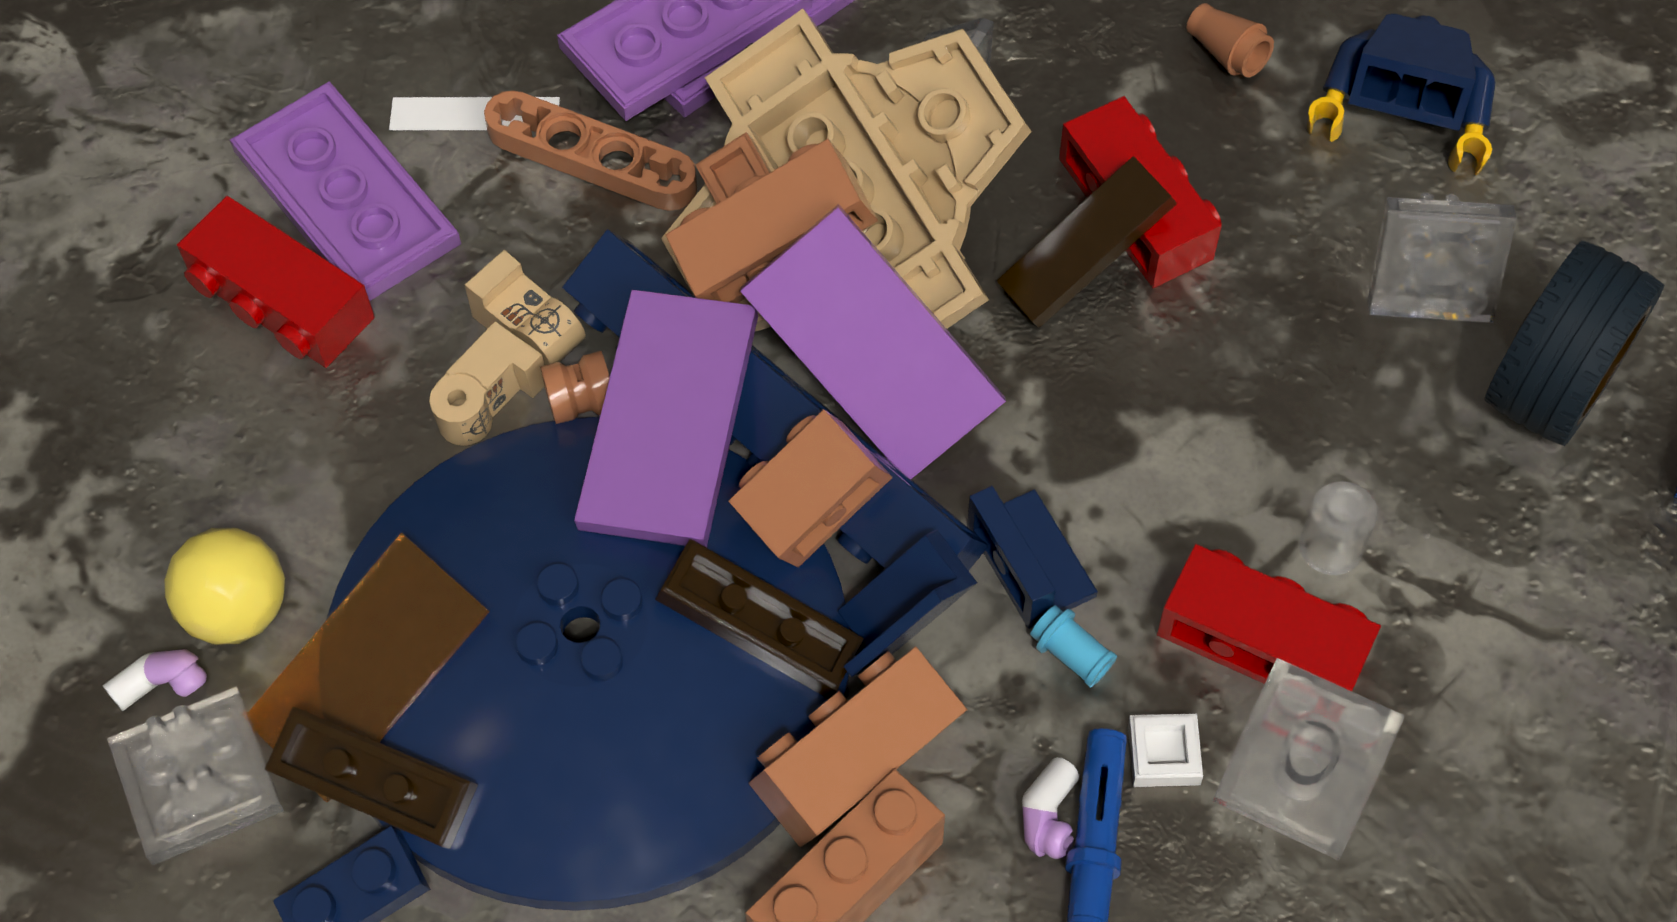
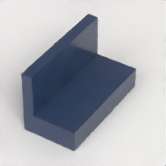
M993 486L969 496L967 527L989 545L984 555L1028 629L1034 627L1039 619L1054 605L1064 612L1097 597V589L1035 489L1005 503L1002 502Z
M938 530L924 535L838 610L851 630L864 638L862 645L865 649L844 666L851 677L866 670L886 652L890 651L893 655L977 584V581Z

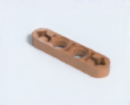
M513 90L501 92L493 96L486 104L484 115L488 136L494 145L503 150L662 210H680L688 206L696 196L697 178L695 164L689 156L680 151L523 92ZM516 115L522 116L523 122L513 119ZM502 120L512 121L508 126L502 125ZM531 131L536 132V136L534 138L532 137ZM563 131L573 132L580 137L579 142L570 149H555L548 143L553 135ZM614 151L626 152L633 158L627 167L618 170L606 168L602 165L601 160L605 155ZM646 163H649L650 170L645 169ZM673 174L680 176V181L672 180L667 187L660 185V179L668 181Z

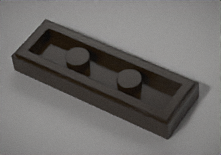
M1133 156L996 281L1028 318L1040 328L1177 203Z
M689 539L655 598L658 602L828 699L837 692L847 672L844 666L854 658L864 639L692 539Z
M294 706L289 713L264 769L448 849H451L478 787L476 783Z

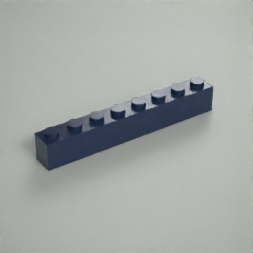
M608 229L562 287L579 302L574 312L582 320L601 333L608 327L619 338L632 290L696 298L632 242ZM752 345L730 445H732L737 439L752 452L746 460L751 467L762 461H770L788 444L786 438L790 431L806 417L817 416L824 409L837 419L839 418ZM845 424L893 478L839 528L843 533L837 541L863 563L868 564L874 558L886 569L924 535L938 530L969 571L989 545Z

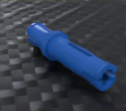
M1093 729L1089 731L1087 736L1081 792L1079 795L1074 849L1069 850L1067 853L1065 864L1066 871L1071 874L1067 922H1108L1113 880L1121 875L1122 860L1116 854L1122 805L1127 736L1122 732L1112 729ZM1100 780H1103L1105 786L1101 821H1098L1096 813Z

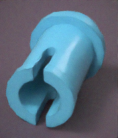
M1054 605L1039 619L1030 633L1038 641L1036 649L1040 653L1048 650L1069 669L1085 681V684L1091 688L1109 671L1116 661L1117 655L1107 650L1074 621V611L1067 609L1063 612Z

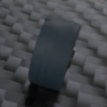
M1586 241L1579 242L1559 267L1521 324L1487 389L1485 401L1502 415L1506 414L1509 419L1518 424L1525 425V428L1536 434L1539 433L1543 438L1565 446L1579 429L1625 358L1656 305L1665 285L1647 271L1640 270V267L1629 261H1623L1620 256L1612 252L1605 251V248Z

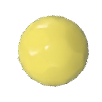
M211 528L189 538L172 556L165 577V598L173 619L192 637L214 645L240 644L262 633L277 616L284 597L285 577L277 554L259 536L239 528Z

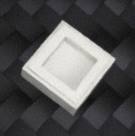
M1197 714L1130 715L1128 735L1133 787L1201 785L1203 769Z

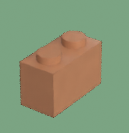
M824 409L817 416L812 415L800 421L786 438L788 444L770 461H762L752 467L742 477L739 483L740 490L729 500L730 504L779 559L796 567L801 566L893 478L848 427Z

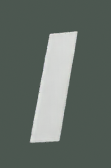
M393 97L389 130H487L484 110L487 102L492 97ZM536 97L558 106L560 103V97ZM516 115L513 119L523 122L522 116ZM502 120V125L508 126L512 121Z

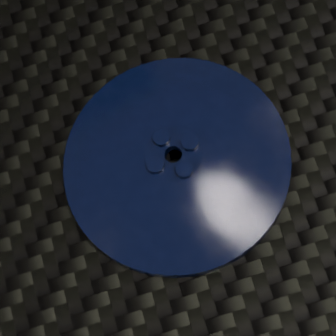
M600 417L575 418V420L556 424L555 421H549L499 434L454 455L414 482L389 505L368 530L350 558L337 585L327 615L321 648L320 683L323 711L326 720L478 784L451 849L441 847L395 827L402 832L415 859L439 876L472 892L503 902L538 909L570 911L610 909L650 901L698 883L743 857L770 835L780 824L748 784L765 769L757 758L788 732L791 733L797 742L809 734L816 726L808 716L829 700L655 600L684 550V545L577 529L574 520ZM729 449L707 548L849 629L848 624L838 612L846 603L840 579L825 544L821 545L801 566L796 567L779 559L730 504L729 500L740 490L739 483L742 477L752 467L747 463V459ZM578 618H590L600 625L596 636L583 643L572 642L566 639L563 633L566 626ZM846 672L837 690L845 698L849 684L848 672ZM373 817V819L378 823V825L383 830L391 826L390 824Z

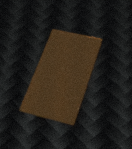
M401 533L243 719L272 749L275 747L293 706L380 742L490 611L407 536ZM317 793L324 801L329 802L331 798Z

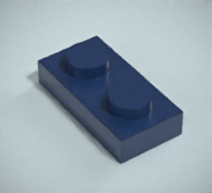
M391 825L274 899L273 902L283 922H380L431 889L402 832Z

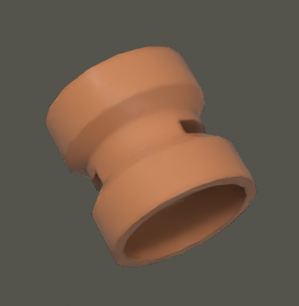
M602 351L583 355L577 364L565 366L560 362L540 367L551 412L556 424L575 420L579 414L588 411L601 415L610 379Z

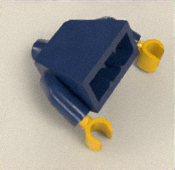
M1387 14L1376 30H1366L1346 39L1340 45L1323 86V90L1327 94L1325 97H1320L1313 101L1309 107L1307 131L1308 134H1311L1313 125L1317 120L1328 118L1334 121L1329 141L1332 142L1338 139L1343 128L1344 108L1341 104L1343 99H1349L1348 104L1453 130L1459 131L1460 127L1465 128V133L1458 139L1448 158V164L1450 169L1455 172L1461 163L1463 152L1470 153L1477 160L1475 175H1478L1492 153L1491 143L1482 134L1483 130H1487L1490 127L1496 84L1495 77L1478 55L1472 52L1470 34L1466 31L1440 25L1431 16L1422 15L1411 18L1398 14Z

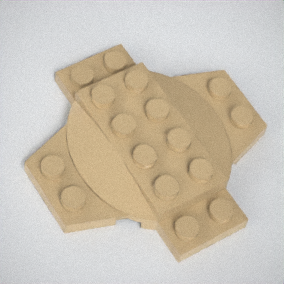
M802 8L705 77L732 122L724 145L747 132L754 140L771 172L787 163L790 156L798 149L809 144H819L829 138L847 160L878 219V222L862 230V232L946 329L989 301V298L965 262V257L960 249L966 236L972 204L1032 131L964 29L889 53L888 61L875 64L858 60L854 54L833 53L812 18ZM706 184L665 234L680 226L682 220L691 212L700 208H711L716 205ZM664 234L661 239L664 245L666 246L668 252L670 253L672 259L674 260L675 264L677 265L679 271L681 272L683 278L688 284L690 290L692 291L679 265V262ZM746 298L738 302L739 304L752 305ZM759 312L755 332L771 327Z

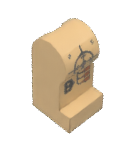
M505 250L465 284L472 317L487 329L494 322H497L541 353L545 365L560 362L585 339L584 328L573 312L565 304L549 296L523 273L521 263Z
M494 322L446 371V374L436 383L431 391L429 402L441 435L448 442L460 446L472 445L485 438L491 430L492 418L520 389L534 398L545 387L540 369L541 366H545L542 354L500 324Z

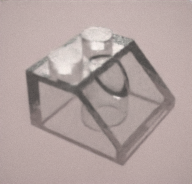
M1277 658L1252 709L1213 802L1334 859L1340 860L1405 715Z

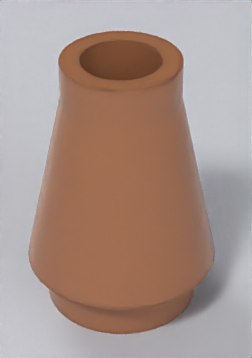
M1207 3L1199 5L1192 12L1187 22V32L1197 38L1231 75L1242 74L1245 77H1252L1263 69L1272 55L1274 40L1267 34V29L1263 24L1215 9Z

